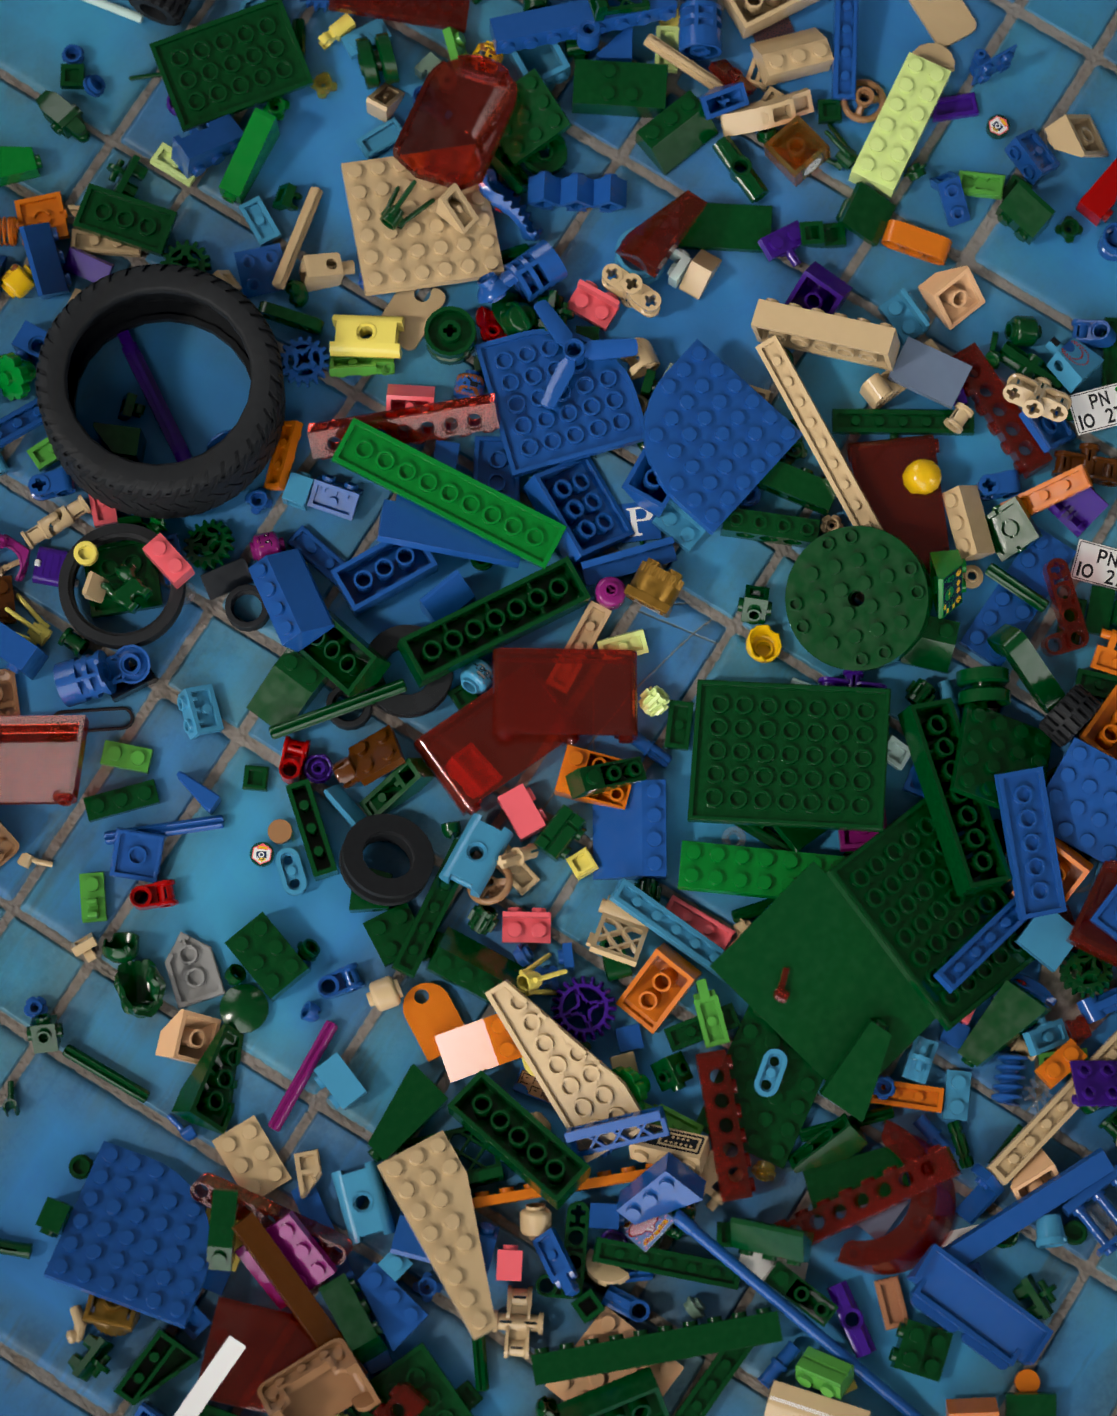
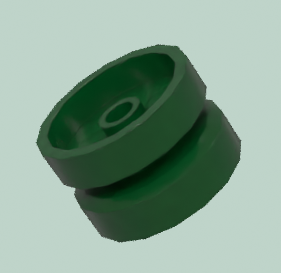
M383 32L375 35L376 50H373L368 37L355 39L358 64L361 75L364 76L367 89H374L380 86L379 72H382L386 84L398 83L399 75L388 33Z
M447 306L439 308L429 316L425 324L424 334L427 351L431 357L439 363L446 365L461 364L469 359L475 351L477 342L475 322L470 314L462 308Z
M982 666L957 671L956 684L964 689L957 694L958 707L964 709V705L970 702L987 709L1010 705L1011 691L1003 687L1010 682L1009 669L999 666Z

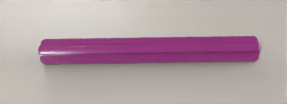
M327 1020L279 1103L268 1123L271 1129L280 1131L313 1070L316 1068L338 1029L337 1024Z

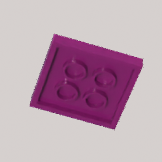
M290 1211L266 1228L268 1234L309 1290L338 1270L293 1211ZM241 1245L238 1247L235 1254L276 1306L282 1310L287 1306L245 1246Z

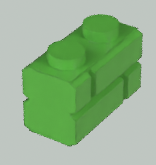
M808 1346L803 1357L800 1358L796 1365V1380L803 1387H813L820 1390L826 1397L842 1399L847 1388L850 1387L854 1380V1365Z

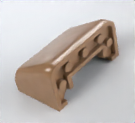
M342 1338L330 1340L264 1381L257 1390L268 1416H336L352 1405L358 1411L364 1412L373 1409L381 1403L362 1368Z

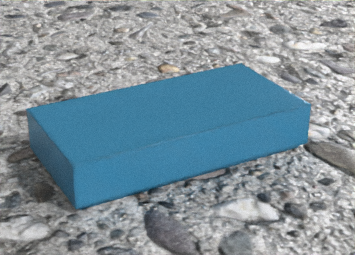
M393 117L358 138L356 144L366 159L369 160L374 159L405 140L407 134L396 117Z

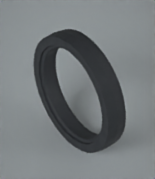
M110 524L89 532L70 549L59 574V597L66 618L83 637L97 645L110 649H119L131 644L142 647L160 638L173 626L184 604L186 582L178 589L171 583L167 604L160 615L149 625L128 633H112L95 627L80 613L75 600V579L81 566L74 558V548L78 543L90 541L98 548L113 541L129 540L146 545L158 535L157 533L135 524Z

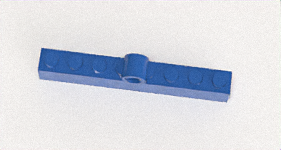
M577 0L490 18V34L496 55L510 54L522 49H533L546 44L553 45L570 39L576 40L577 45L582 50L591 51L598 47L600 35L604 32L624 30L627 27L644 26L651 22L668 21L671 18H675L677 2L676 0H649V10L605 15L604 20L595 21L588 0ZM608 0L610 7L621 4L618 0ZM630 0L635 4L642 3L641 0Z

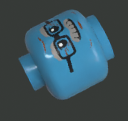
M486 659L472 661L460 673L462 687L471 694L484 693L496 677L492 663Z

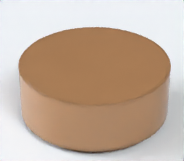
M283 819L274 820L268 827V836L276 844H285L292 837V827Z

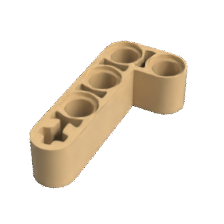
M932 339L924 342V344L941 351ZM886 370L881 375L879 373L872 375L861 386L859 393L872 409L881 408L907 389L887 380L891 372L890 370Z

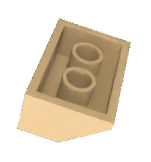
M816 27L750 44L764 87L829 71L834 61L827 38Z

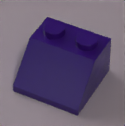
M815 261L804 271L785 304L795 303L809 310L819 308L825 311V313L834 315L841 308L853 287Z

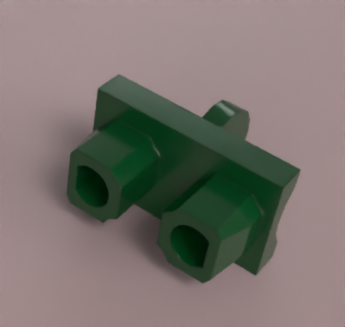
M134 154L125 169H122L125 163L122 159H119L116 165L113 163L108 164L107 170L111 172L108 179L111 182H115L117 176L120 177L113 191L134 198L139 187L128 182L132 175L142 181L149 170L144 164L139 162L141 157Z
M550 290L549 295L539 296L538 301L547 300L566 325L567 320L574 319L575 313L568 310L569 303L564 302V297L559 296L557 290ZM537 317L535 329H545V331H548L541 319Z
M1030 1273L1024 1276L1021 1282L1012 1290L1019 1301L1028 1296L1031 1297L1034 1304L1025 1310L1035 1318H1044L1046 1320L1054 1313L1050 1304L1056 1301L1052 1291L1057 1289L1055 1283L1048 1286L1044 1278L1036 1283Z
M88 1334L83 1341V1345L89 1349L87 1354L83 1357L79 1353H75L68 1360V1364L74 1370L72 1374L85 1382L91 1376L97 1378L101 1371L106 1374L110 1373L111 1369L106 1366L111 1360L108 1354L115 1346L100 1336Z

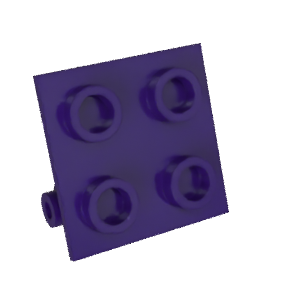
M1090 487L1047 509L1078 538L1109 504Z
M1070 1061L1076 1092L1071 1097L1072 1104H1076L1077 1107L1117 1106V1061Z

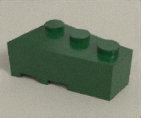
M343 1273L318 1288L351 1352L362 1364L388 1350L381 1336L383 1331L376 1320L373 1321L369 1315L372 1311L365 1299L361 1300L358 1292L361 1290L354 1278L349 1279Z
M159 1326L114 1386V1392L135 1406L159 1389L160 1386L177 1376L185 1368L198 1361L200 1357Z

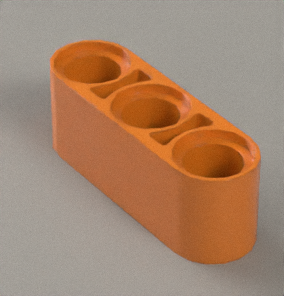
M892 219L888 221L881 244L889 249L935 265H945L952 241L945 236Z

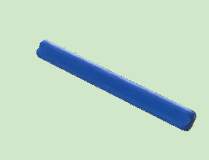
M222 815L127 829L164 834L167 837L224 828V818ZM116 830L104 833L107 845L114 844Z

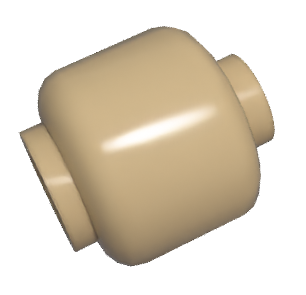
M385 976L369 984L370 992L366 993L370 1006H376L381 1012L400 1005L401 998L404 997L398 980H393L390 976Z
M529 1203L526 1204V1208L521 1210L520 1232L525 1236H529V1240L533 1241L552 1228V1212L549 1208L545 1207V1204Z

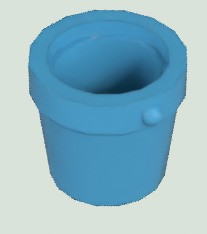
M1060 1214L1043 1215L1036 1220V1248L1046 1249L1068 1245Z

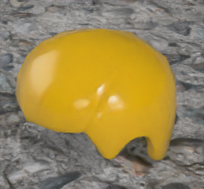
M928 459L913 461L905 468L902 475L904 486L912 494L927 495L939 488L942 480L941 469L934 461Z
M767 624L757 625L750 630L746 639V650L752 659L759 663H770L780 654L782 644L779 633H775Z

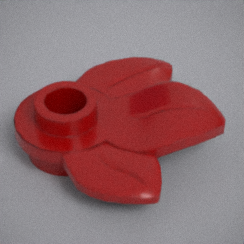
M480 306L476 312L475 321L481 328L480 335L482 340L487 342L507 336L494 317L493 312L484 306Z

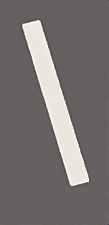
M229 1336L174 1416H198L246 1346L232 1336Z

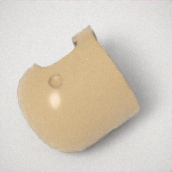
M634 338L638 344V354L636 356L621 358L622 361L630 366L627 373L631 380L645 376L647 369L655 371L660 366V361L652 344L645 338Z

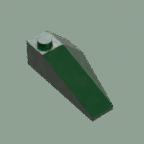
M227 1023L222 1025L181 1088L171 1112L189 1123L225 1134L234 1112L235 1103H232L233 1090L237 1089L238 1080H235L236 1067L240 1064L244 1034Z

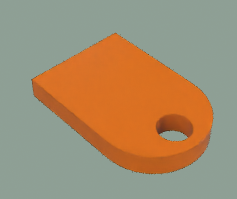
M421 983L414 986L406 994L403 1002L404 1016L428 1062H431L441 1056L434 1036L464 1026V1023L448 993L441 986L434 983ZM419 990L427 991L429 994L428 1001L422 1004L416 1002V992Z

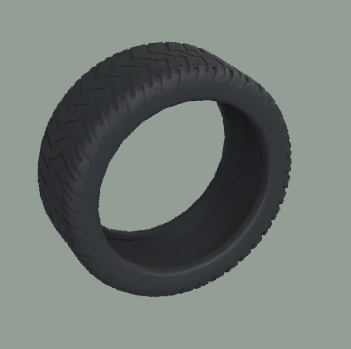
M173 264L139 265L109 274L90 284L89 287L84 288L74 299L72 298L67 303L62 312H59L53 321L52 327L48 329L44 344L41 345L38 357L39 362L36 367L37 381H35L36 395L38 396L37 403L48 440L52 445L57 460H60L61 466L71 476V479L91 497L98 499L99 502L110 508H115L129 515L133 514L134 516L152 517L155 519L182 518L204 513L207 510L224 504L247 488L264 470L274 454L281 437L286 407L282 359L277 341L266 319L246 295L230 283L213 274L196 268ZM160 322L193 325L214 334L231 347L245 365L251 380L248 402L237 424L224 439L203 454L181 462L165 464L130 461L109 452L92 439L77 420L75 408L79 381L89 361L106 343L125 330H130L144 324Z

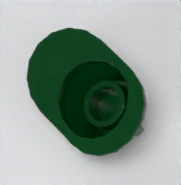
M507 291V294L502 299L492 303L493 315L507 336L535 330V311L520 295Z

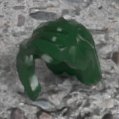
M143 959L118 965L114 987L121 1000V1007L126 1014L134 1015L136 1018H152L163 1004L166 982L156 965L149 959Z

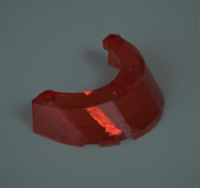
M885 1120L881 1127H884L881 1135L882 1143L900 1158L909 1174L911 1201L908 1211L901 1223L890 1233L873 1240L848 1241L843 1245L839 1257H835L834 1260L838 1264L874 1275H892L909 1271L916 1266L932 1244L935 1243L941 1247L952 1227L956 1209L953 1179L939 1153L921 1137L896 1123Z

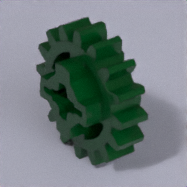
M185 240L184 245L176 241L177 247L173 248L169 245V254H162L166 261H160V264L185 266V263H189L187 267L196 268L204 272L212 270L211 264L207 263L211 261L210 256L205 255L206 249L204 247L198 249L199 245L196 241L192 246L188 240ZM191 254L197 255L201 261L198 258H193Z
M212 519L209 524L206 520H203L202 526L194 525L196 529L194 532L188 531L190 538L184 539L188 546L184 547L183 550L187 554L185 557L196 568L201 567L203 570H206L209 565L214 570L216 563L224 565L223 559H230L231 556L228 554V551L235 549L231 545L235 538L231 535L233 532L222 521L218 523L215 519Z
M1088 947L1086 952L1078 948L1077 954L1070 951L1068 958L1065 957L1059 969V973H1061L1060 982H1065V990L1072 988V995L1080 992L1081 998H1084L1086 994L1094 998L1095 992L1102 995L1104 988L1109 989L1110 981L1113 978L1112 964H1107V956L1100 957L1099 950L1094 954L1091 953V947Z

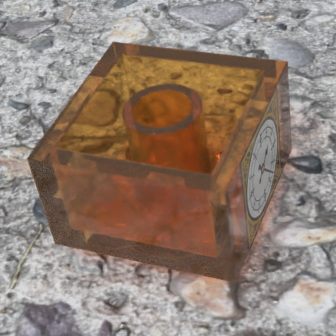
M799 115L763 145L765 156L795 187L831 157L829 145Z

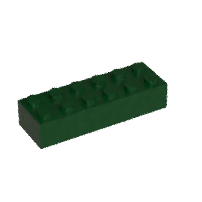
M482 1070L447 1105L449 1114L556 1210H559L591 1175V1166Z

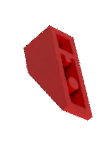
M1117 158L1082 197L1075 209L1096 226L1102 220L1106 223L1114 213L1112 208L1117 198Z

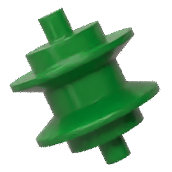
M150 517L148 524L142 522L145 528L157 534L161 530L167 531L164 519Z

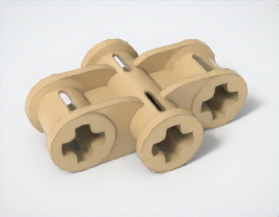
M608 264L604 267L602 271L603 287L619 297L625 307L634 308L647 318H652L659 314L661 306L660 295L649 286L643 284L639 275L629 273L617 264ZM613 275H616V278H612L611 280L608 279V276L612 277ZM651 302H654V303H655L654 305L651 304L649 307L646 306V303H648V304H650Z
M1014 373L1009 376L1007 385L1003 389L1004 398L1008 402L1022 407L1024 414L1029 418L1043 416L1055 422H1062L1067 418L1068 410L1072 405L1071 397L1062 391L1052 388V383L1045 377L1031 379L1023 374Z
M508 1285L507 1313L494 1310L496 1329L493 1332L506 1330L504 1343V1358L506 1359L509 1356L524 1357L525 1360H529L530 1332H538L539 1335H543L544 1312H540L539 1315L531 1314L533 1286H529L526 1289L513 1288L512 1285ZM514 1296H526V1298H514ZM500 1320L512 1321V1323H501ZM525 1322H537V1324H525ZM511 1346L523 1347V1349H512Z

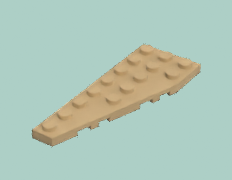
M508 979L485 992V995L566 1129L642 1110L625 1081ZM647 1123L646 1128H649L651 1124ZM637 1127L623 1129L622 1133L631 1138L638 1134L640 1129ZM610 1132L600 1135L598 1139L609 1144L613 1143L617 1135ZM589 1138L577 1140L579 1151L588 1149L593 1141ZM602 1151L586 1155L583 1157L585 1161L588 1163L589 1161L595 1159L596 1157L602 1155L607 1151Z
M442 1130L378 1164L377 1168L471 1337L475 1341L495 1330L496 1322L468 1175Z

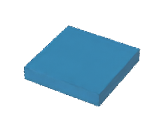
M1058 913L1032 918L1014 942L1048 970L1055 972L1082 936V933Z

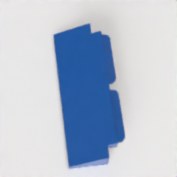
M396 495L395 501L387 499L383 501L377 541L513 568L519 567L520 557L399 495Z
M935 1243L930 1246L906 1277L915 1284V1287L909 1293L912 1295L911 1304L948 1332H956L958 1329L962 1332L961 1340L964 1344L1000 1370L1013 1366L1016 1360L1023 1365H1034L1054 1332Z

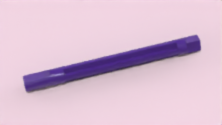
M128 330L117 334L122 345L123 354L176 461L181 462L192 458L193 456L137 343L133 341Z

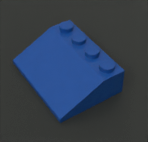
M591 457L563 463L534 474L522 487L536 511L567 526L557 548L563 558L569 557L573 566L595 557L635 534Z
M644 780L632 784L625 810L593 804V859L599 867L598 870L593 872V880H621L623 878L626 880H638L643 877L666 880V780Z

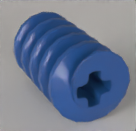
M1009 1053L997 1056V1060L1003 1064L995 1066V1069L1001 1074L994 1075V1079L1000 1082V1084L992 1086V1089L998 1092L991 1095L992 1100L1000 1104L1021 1106L1015 1102V1099H1020L1023 1096L1017 1093L1016 1090L1024 1088L1022 1084L1018 1083V1080L1025 1079L1026 1076L1019 1073V1070L1027 1069V1066L1022 1064L1021 1060H1027L1029 1057Z

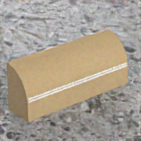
M774 1380L764 1416H871V1411Z

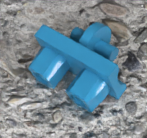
M918 1036L912 1042L901 1077L925 1085L939 1043Z

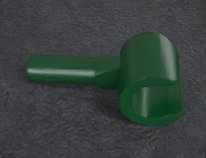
M8 1081V1096L2 1105L7 1117H9L8 1112L12 1108H14L16 1116L20 1114V1108L14 1096V1081Z

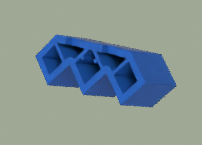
M540 171L537 175L528 177L527 204L542 210L554 211V206H564L567 208V211L586 212V208H600V212L610 213L626 208L627 181L618 178L616 174H605L604 177L594 180L580 172L571 173V176L559 178L553 176L549 171Z

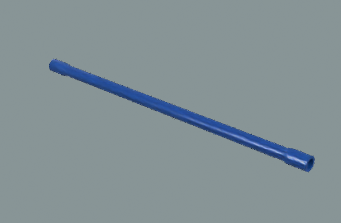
M678 1209L674 1213L672 1218L675 1221L673 1223L678 1228L695 1239L830 1354L854 1365V1374L904 1416H924L703 1231L682 1210Z

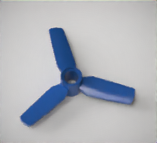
M547 300L538 301L534 305V310L554 341L563 347L564 359L557 364L541 400V405L545 408H555L575 373V366L582 364L585 358L598 361L636 356L638 354L636 339L591 340L583 344L581 340L573 338L570 329ZM571 349H578L581 351L576 356H572L568 353Z

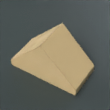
M386 83L382 84L367 97V113L383 122L390 120L405 93Z
M453 183L438 199L436 213L461 234H465L479 219L457 183Z
M701 249L692 259L679 289L699 300L722 260Z

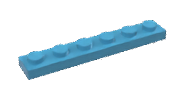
M625 878L619 881L609 898L610 901L726 983L710 967V964L724 951L721 947Z

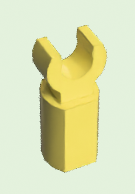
M345 13L329 26L328 31L318 37L319 45L326 50L335 40L339 41L340 37L356 28V23Z

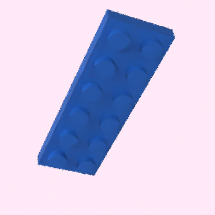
M1038 527L1042 537L1017 555L1007 573L1044 598H1047L1075 556L1076 551ZM998 584L959 644L989 664L1001 667L1006 658L997 654L990 647L987 638L1004 624L1014 626L1024 633L1038 610Z
M1043 766L994 775L1018 920L1066 912L1067 908Z

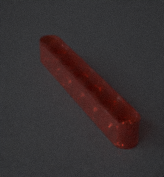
M209 1172L201 1174L190 1188L192 1198L210 1208L212 1206L214 1188L239 1190L237 1220L240 1221L247 1214L253 1212L265 1229L274 1223V1221L269 1219L268 1215L273 1217L276 1222L292 1211ZM201 1184L205 1185L208 1190H205ZM246 1205L250 1206L253 1211L248 1210ZM294 1212L309 1233L319 1239L320 1242L317 1243L335 1265L342 1264L353 1249L351 1239L342 1233ZM335 1247L340 1248L343 1253L338 1252Z

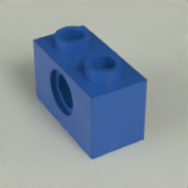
M25 320L12 342V346L16 351L15 354L26 361L28 358L36 362L35 365L37 366L40 352H34V349L37 345L44 344L47 331Z

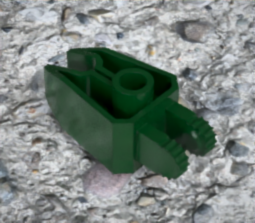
M45 90L36 99L45 119L51 124L50 127L57 135L60 136L62 134L67 139L73 136L81 143H85L90 139V133L86 129L87 127L81 117L83 112L76 104L73 103L71 105L58 93Z

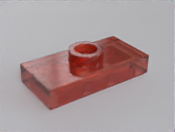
M726 59L714 61L710 64L708 69L724 85L743 82L747 96L753 95L756 88L742 75L739 69L733 67Z

